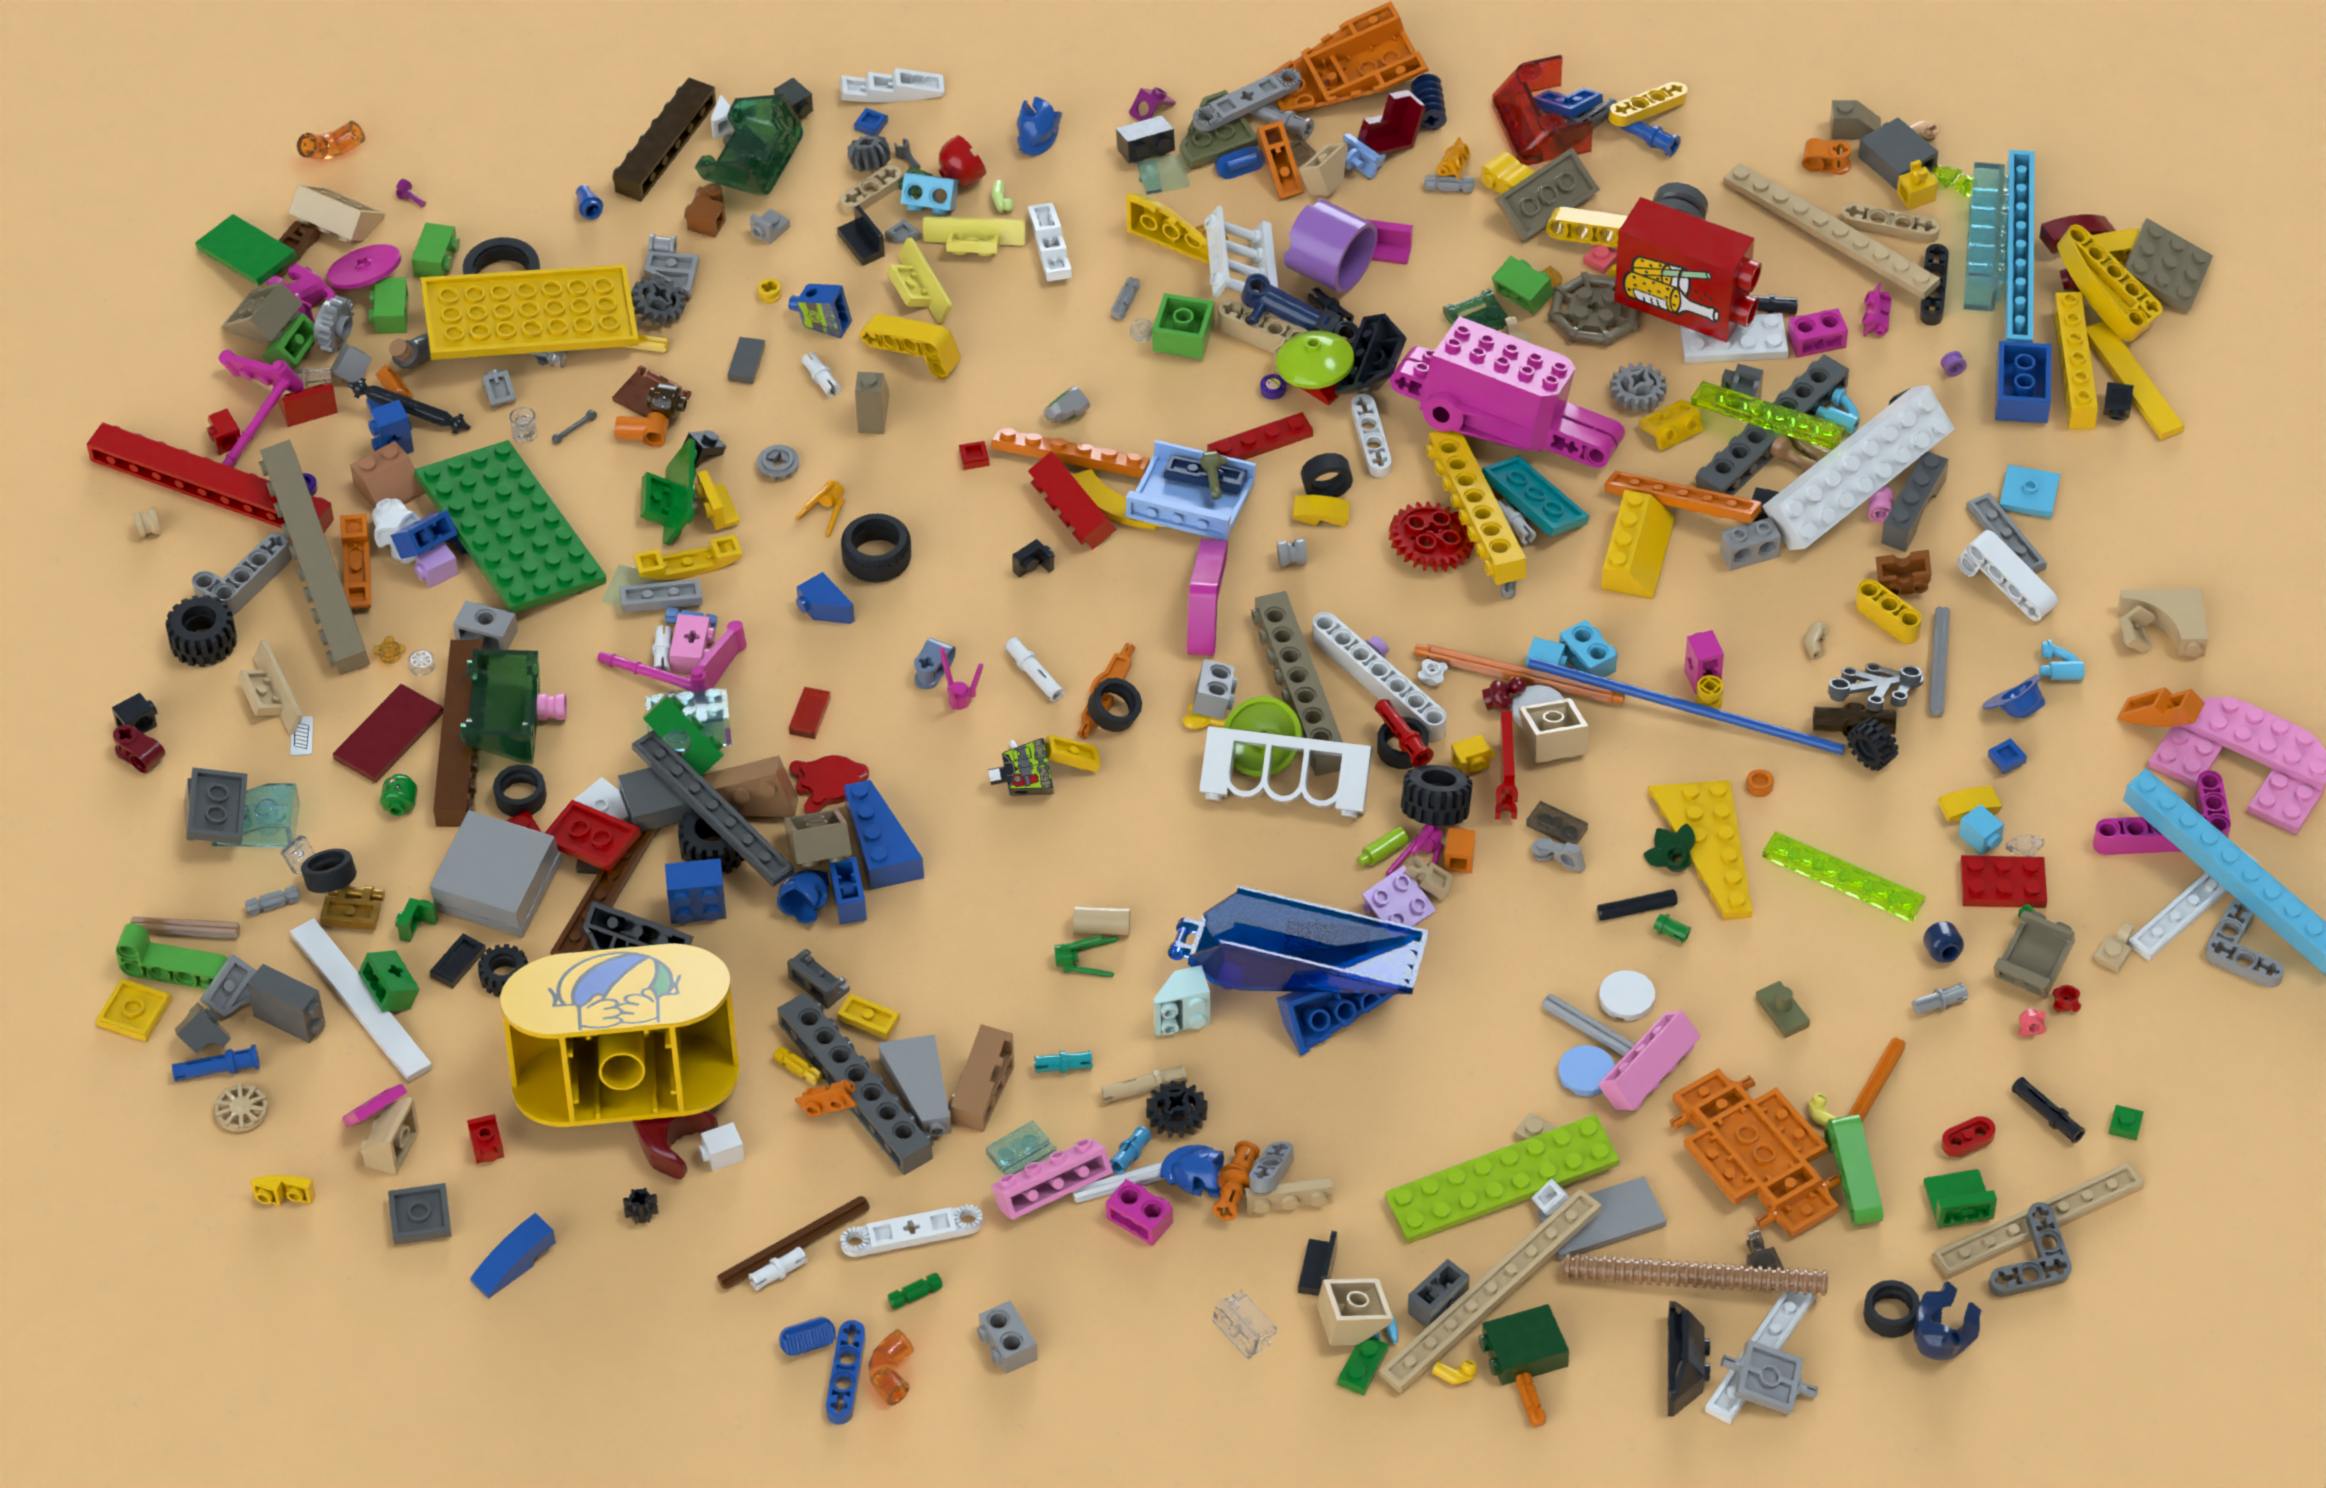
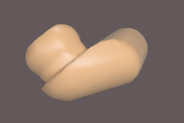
M1919 121L1909 126L1922 138L1926 139L1935 138L1940 131V127L1936 122Z

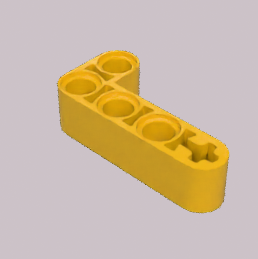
M876 313L859 333L861 340L870 347L923 357L929 371L939 379L947 378L961 361V355L953 335L947 328L941 325Z

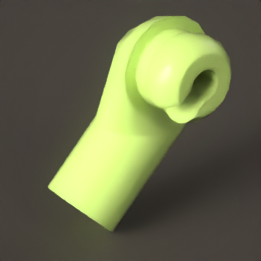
M997 180L993 182L991 192L996 208L1001 213H1004V211L1011 212L1013 210V200L1011 198L1004 199L1005 185L1002 181Z

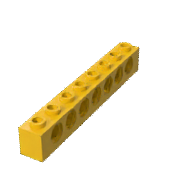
M1453 430L1429 432V444L1425 445L1428 459H1433L1436 475H1441L1444 491L1450 493L1451 504L1454 509H1458L1460 522L1462 525H1466L1470 542L1475 543L1477 556L1479 559H1483L1487 576L1492 577L1495 585L1525 579L1526 557L1463 434Z

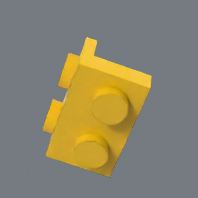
M707 470L697 472L698 483L694 484L698 499H702L704 513L707 518L711 519L715 530L739 524V515L725 484L713 485Z

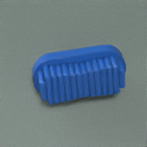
M1250 146L1220 156L1216 161L1215 167L1220 177L1232 179L1259 170L1263 165L1264 158L1260 149Z
M817 1317L791 1325L781 1331L779 1345L790 1356L815 1350L833 1343V1340L836 1338L835 1327L826 1317Z

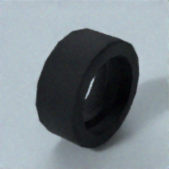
M1337 453L1316 455L1302 466L1300 472L1307 495L1338 498L1345 494L1353 483L1348 460L1343 455ZM1338 473L1335 477L1325 481L1315 480L1323 474Z
M1107 678L1101 681L1090 695L1087 707L1089 715L1095 724L1107 731L1121 732L1131 727L1140 714L1142 699L1135 686L1128 681L1120 678ZM1104 693H1112L1124 699L1128 705V715L1119 717L1106 711L1102 705L1101 696Z
M1402 717L1412 731H1416L1422 736L1424 745L1428 746L1429 733L1425 726L1416 719ZM1386 723L1381 725L1377 739V753L1380 759L1388 766L1396 769L1413 768L1411 757L1407 753L1392 749L1387 745V741L1395 735Z
M520 764L509 766L502 770L494 780L493 791L496 805L504 814L515 817L529 811L532 815L545 804L547 796L543 775L534 767ZM529 783L536 787L534 793L526 798L512 799L504 795V791L513 784Z
M335 848L315 853L308 857L301 866L305 885L313 893H328L342 889L349 885L357 875L352 855L345 849Z
M1885 1280L1873 1285L1865 1298L1863 1310L1865 1323L1873 1332L1884 1337L1896 1338L1910 1333L1914 1329L1915 1318L1920 1304L1918 1294L1911 1286L1901 1281ZM1887 1298L1898 1299L1907 1305L1909 1313L1901 1319H1887L1876 1312L1874 1308L1875 1303Z

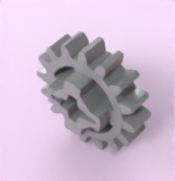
M1630 362L1627 369L1620 366L1619 373L1613 372V377L1610 380L1611 398H1616L1617 405L1624 403L1625 410L1629 409L1630 406L1634 407L1635 412H1638L1639 408L1642 407L1645 411H1648L1650 405L1657 408L1658 401H1664L1667 384H1665L1666 377L1660 376V369L1653 371L1652 364L1643 367L1642 362H1639L1638 366H1634Z

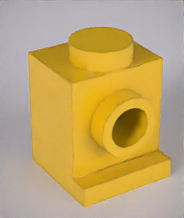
M1482 734L1451 743V762L1455 769L1466 775L1490 767V760L1495 758L1492 745L1486 743Z

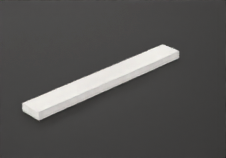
M314 918L290 931L292 939L408 1083L432 1070V1063L390 1011L381 1012L356 969Z

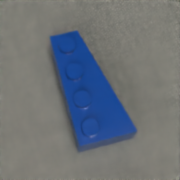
M866 780L844 785L845 806L870 890L923 879V857L872 781Z

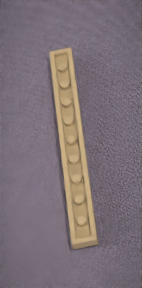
M1739 163L1724 176V184L1921 299L1924 300L1940 285V278L1747 166Z
M1580 1188L1379 1370L1380 1377L1398 1392L1402 1393L1592 1221L1602 1211V1204Z

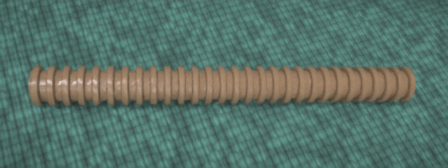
M1567 1253L1564 1260L1565 1279H1570L1571 1276L1575 1280L1583 1277L1584 1280L1592 1278L1593 1281H1597V1278H1601L1602 1282H1606V1279H1611V1282L1620 1280V1283L1629 1280V1283L1632 1284L1634 1281H1638V1284L1646 1281L1648 1285L1656 1282L1657 1285L1665 1283L1666 1286H1670V1283H1675L1677 1287L1679 1284H1684V1287H1688V1284H1691L1693 1288L1702 1285V1288L1711 1286V1289L1720 1286L1722 1290L1725 1287H1729L1730 1290H1734V1287H1737L1739 1291H1743V1288H1748V1291L1757 1289V1292L1766 1289L1768 1293L1771 1290H1775V1293H1780V1290H1782L1785 1294H1789V1291H1794V1294L1803 1292V1295H1807V1292H1812L1813 1296H1816V1293H1821V1296H1825L1828 1289L1827 1270H1823L1822 1273L1818 1272L1817 1269H1814L1813 1272H1809L1808 1269L1799 1271V1268L1791 1271L1790 1267H1786V1270H1781V1267H1777L1775 1270L1772 1269V1266L1763 1269V1266L1754 1268L1753 1265L1745 1268L1744 1264H1740V1267H1735V1264H1731L1730 1267L1726 1266V1263H1722V1266H1717V1263L1714 1262L1712 1265H1708V1262L1700 1265L1698 1261H1695L1694 1264L1685 1261L1684 1264L1680 1260H1676V1263H1671V1260L1662 1262V1259L1654 1262L1653 1258L1644 1261V1258L1635 1260V1257H1631L1630 1260H1626V1257L1623 1256L1621 1259L1612 1256V1259H1609L1607 1255H1604L1603 1258H1599L1598 1255L1589 1257V1254H1585V1257H1580V1254L1571 1256V1253Z

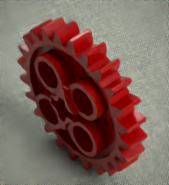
M1429 501L1426 502L1424 507L1419 502H1416L1415 508L1408 504L1406 510L1399 509L1398 515L1393 516L1389 528L1388 540L1392 541L1391 548L1397 549L1396 555H1405L1404 562L1412 560L1414 568L1419 564L1422 565L1423 571H1426L1428 567H1432L1434 572H1437L1438 567H1441L1445 572H1447L1449 566L1457 569L1458 563L1464 565L1465 560L1470 558L1474 542H1470L1467 527L1462 525L1458 518L1459 511L1452 514L1450 513V506L1441 509L1440 503H1437L1435 507H1432Z

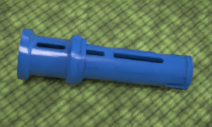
M1641 121L1627 126H1617L1645 140L1649 147H1657L1665 151V154L1669 157L1676 153L1680 145V136L1676 134L1672 136L1664 132L1660 126L1652 127Z
M252 1044L247 1049L236 1051L227 1049L225 1054L173 1063L172 1071L174 1080L177 1082L227 1071L228 1073L236 1074L237 1070L253 1067L257 1070L260 1069V1062L256 1044Z

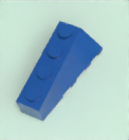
M1378 962L1280 996L1276 1000L1283 1024L1299 1055L1302 1056L1317 1043H1322L1330 1038L1331 1034L1343 1026L1350 1025L1354 1022V1019L1363 1013H1368L1397 994L1390 967Z

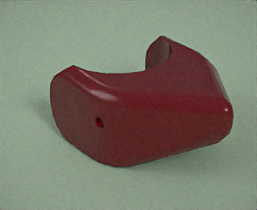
M707 1111L687 1116L632 1121L649 1164L655 1170L675 1179L684 1178L688 1169L683 1159L671 1150L672 1144L684 1135H691L696 1132L701 1134L718 1128L717 1119Z

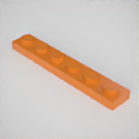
M1011 428L998 429L992 438L991 449L1041 459L1052 451L1062 463L1137 478L1143 477L1150 463V458L1142 457L1138 453L1127 454L1117 452L1113 448L1101 449L1092 447L1087 443L1076 444L1067 442L1062 438L1050 439L1041 437V435L1036 433L1025 434L1016 432Z
M1617 470L1605 482V492L1613 493L1620 497H1623L1624 490L1651 494L1666 507H1677L1694 513H1705L1716 518L1736 520L1739 523L1751 524L1762 511V502Z

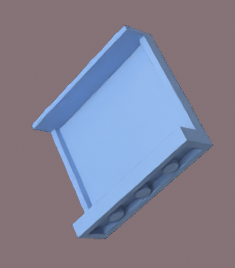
M1155 440L1153 458L1136 491H1129L1126 497V517L1219 540H1227L1255 484L1256 463L1227 457V464L1223 466L1247 470V478L1240 494L1221 490L1222 497L1219 500H1213L1210 496L1209 487L1164 479V470L1170 455L1200 461L1202 453L1206 451Z

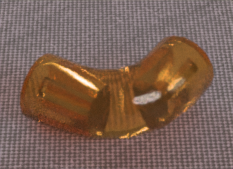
M349 121L340 128L325 134H302L297 141V151L302 157L309 159L333 158L345 154L365 141V135L362 128L356 122Z
M899 1329L894 1330L873 1350L868 1365L870 1383L879 1397L889 1406L901 1402L908 1394L910 1387L899 1375L898 1366L903 1360L914 1353V1348L909 1339Z

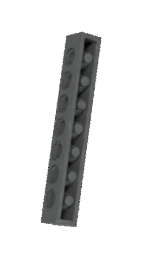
M1825 354L1817 361H1813L1802 376H1797L1786 391H1781L1770 406L1764 407L1760 415L1745 426L1741 434L1734 436L1722 452H1717L1706 467L1703 466L1699 469L1695 480H1697L1696 488L1728 495L1737 493L1774 457L1770 454V449L1780 434L1787 435L1790 426L1797 419H1801L1808 425L1816 417V411L1819 406L1825 408L1831 403V398L1836 388L1845 389L1847 387L1849 369Z
M804 992L777 1008L779 1025L810 1063L822 1070L823 1078L829 1085L845 1079L854 1083L855 1091L852 1092L851 1098L856 1102L857 1106L849 1108V1110L903 1175L933 1159L932 1146L934 1144L931 1136L926 1131L922 1132L913 1114L905 1112L895 1093L890 1094L882 1077L879 1074L875 1075L870 1070V1065L863 1055L859 1056L855 1052L851 1040L839 1033L835 1021L832 1018L828 1019L824 1015L823 1009L816 999L812 1000Z

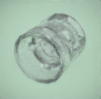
M528 407L514 409L509 417L513 439L519 443L532 442L538 434L535 412Z

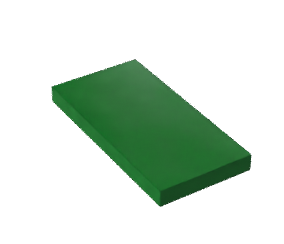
M234 214L230 215L195 242L199 251L258 286L262 285L297 258L295 250Z

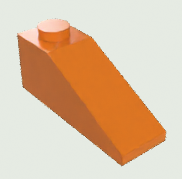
M1283 121L1258 127L1256 132L1257 139L1279 199L1282 200L1304 193Z

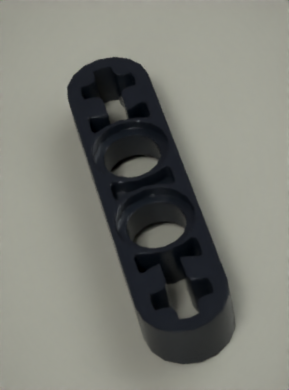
M1942 244L1929 245L1925 253L1924 269L1930 273L1937 272L1942 275L1939 277L1940 285L1934 290L1940 295L1937 297L1928 295L1924 300L1921 299L1920 320L1930 326L1941 323L1944 313L1949 251ZM1934 255L1939 256V263L1934 262ZM1930 306L1935 307L1934 314H1929Z

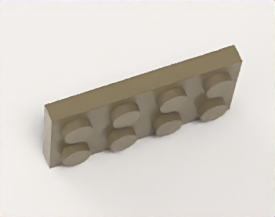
M1572 147L1494 200L1523 242L1547 226L1555 208H1574L1600 189Z

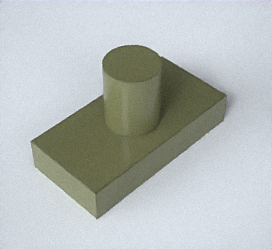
M1781 981L1756 991L1755 999L1785 1038L1810 1026L1809 1018L1793 999L1792 990L1784 987Z

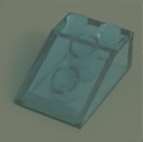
M267 783L246 790L242 844L211 841V845L294 847L300 807L296 783Z

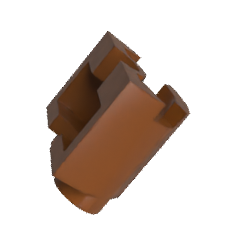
M1929 549L1910 552V555L1906 558H1897L1894 554L1876 557L1878 582L1895 595L1920 594L1928 590V584L1931 581L1932 575Z

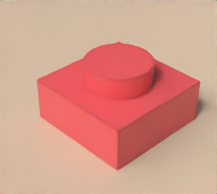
M1594 245L1584 256L1583 264L1605 274L1616 263L1617 251L1607 246Z

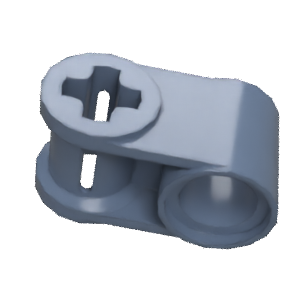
M933 638L927 639L923 649L914 661V666L917 670L914 677L915 684L919 688L932 689L938 684L945 673L939 648L944 647L950 667L956 654L955 646Z

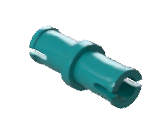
M1091 1050L1075 1053L1059 1051V1054L1034 1055L1036 1074L1061 1071V1074H1064L1068 1070L1093 1068Z

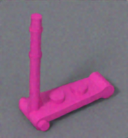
M227 349L220 353L219 361L233 376L241 375L247 380L255 379L266 386H273L265 402L246 429L241 432L242 435L230 452L225 455L226 458L221 463L233 466L234 463H237L238 457L250 440H253L254 434L285 390L300 392L303 391L304 386L300 377L284 361L277 360L273 365L237 356Z
M737 620L729 622L727 631L692 670L690 677H682L644 665L639 661H631L614 653L609 654L601 651L598 654L597 660L608 664L610 667L615 666L631 671L636 675L640 674L688 690L694 694L695 703L700 708H707L711 702L710 691L738 651L745 649L747 644L743 623Z

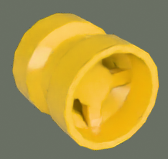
M1714 675L1700 678L1697 682L1695 703L1720 709L1723 700V681Z

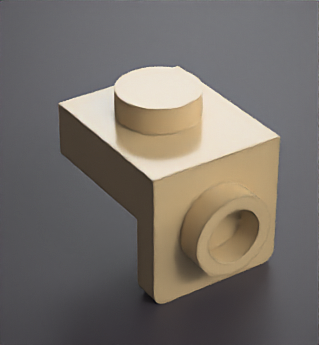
M2137 606L2118 620L2124 634L2122 639L2129 648H2134L2143 654L2152 648L2144 627L2155 620L2154 613L2141 606Z

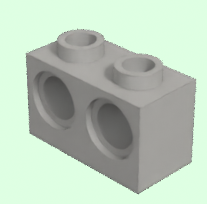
M1771 517L1721 531L1720 553L1730 571L1779 557L1781 535Z
M1203 659L1197 680L1192 713L1224 720L1226 710H1232L1235 699L1233 694L1235 693L1238 678L1233 677L1235 666Z
M1007 1301L979 1314L978 1336L982 1343H988L991 1348L990 1355L996 1365L1000 1364L1006 1374L1037 1360V1344L1011 1301Z

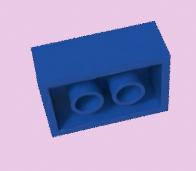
M1999 341L1996 360L1995 420L2048 423L2051 404L2052 344Z

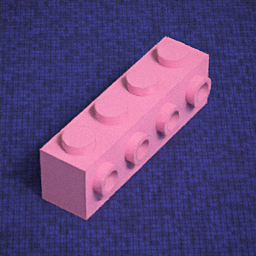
M1683 1010L1665 1012L1602 1079L1598 1086L1616 1111L1636 1110L1643 1104L1645 1096L1659 1087L1660 1080L1677 1067V1062L1693 1050V1045L1701 1036Z
M1092 1138L1082 1139L1076 1142L1075 1146L1065 1151L1060 1150L1052 1153L1049 1156L1050 1158L1026 1165L1024 1170L1016 1174L1002 1176L998 1182L991 1185L999 1211L1013 1220L1113 1173L1105 1147Z

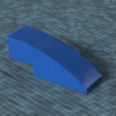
M535 1212L493 1249L470 1277L471 1282L488 1299L531 1269L534 1266L533 1259L556 1243L554 1230Z

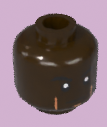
M661 382L655 387L650 388L647 397V407L650 408L651 413L659 412L669 419H675L680 412L685 411L687 397H684L681 387Z

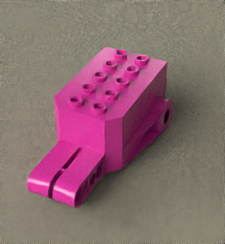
M1460 316L1436 350L1420 346L1411 348L1390 377V385L1394 391L1421 402L1419 410L1423 411L1425 421L1438 431L1446 432L1453 430L1458 433L1526 451L1537 450L1542 452L1546 449L1594 468L1606 466L1625 436V429L1620 422L1567 402L1576 369L1568 357Z

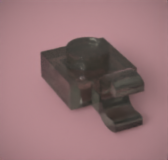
M1760 1231L1748 1232L1747 1235L1750 1240H1746V1243L1752 1253L1747 1255L1746 1258L1748 1266L1753 1265L1754 1268L1763 1266V1269L1772 1266V1269L1775 1270L1777 1267L1785 1270L1775 1248L1765 1249Z

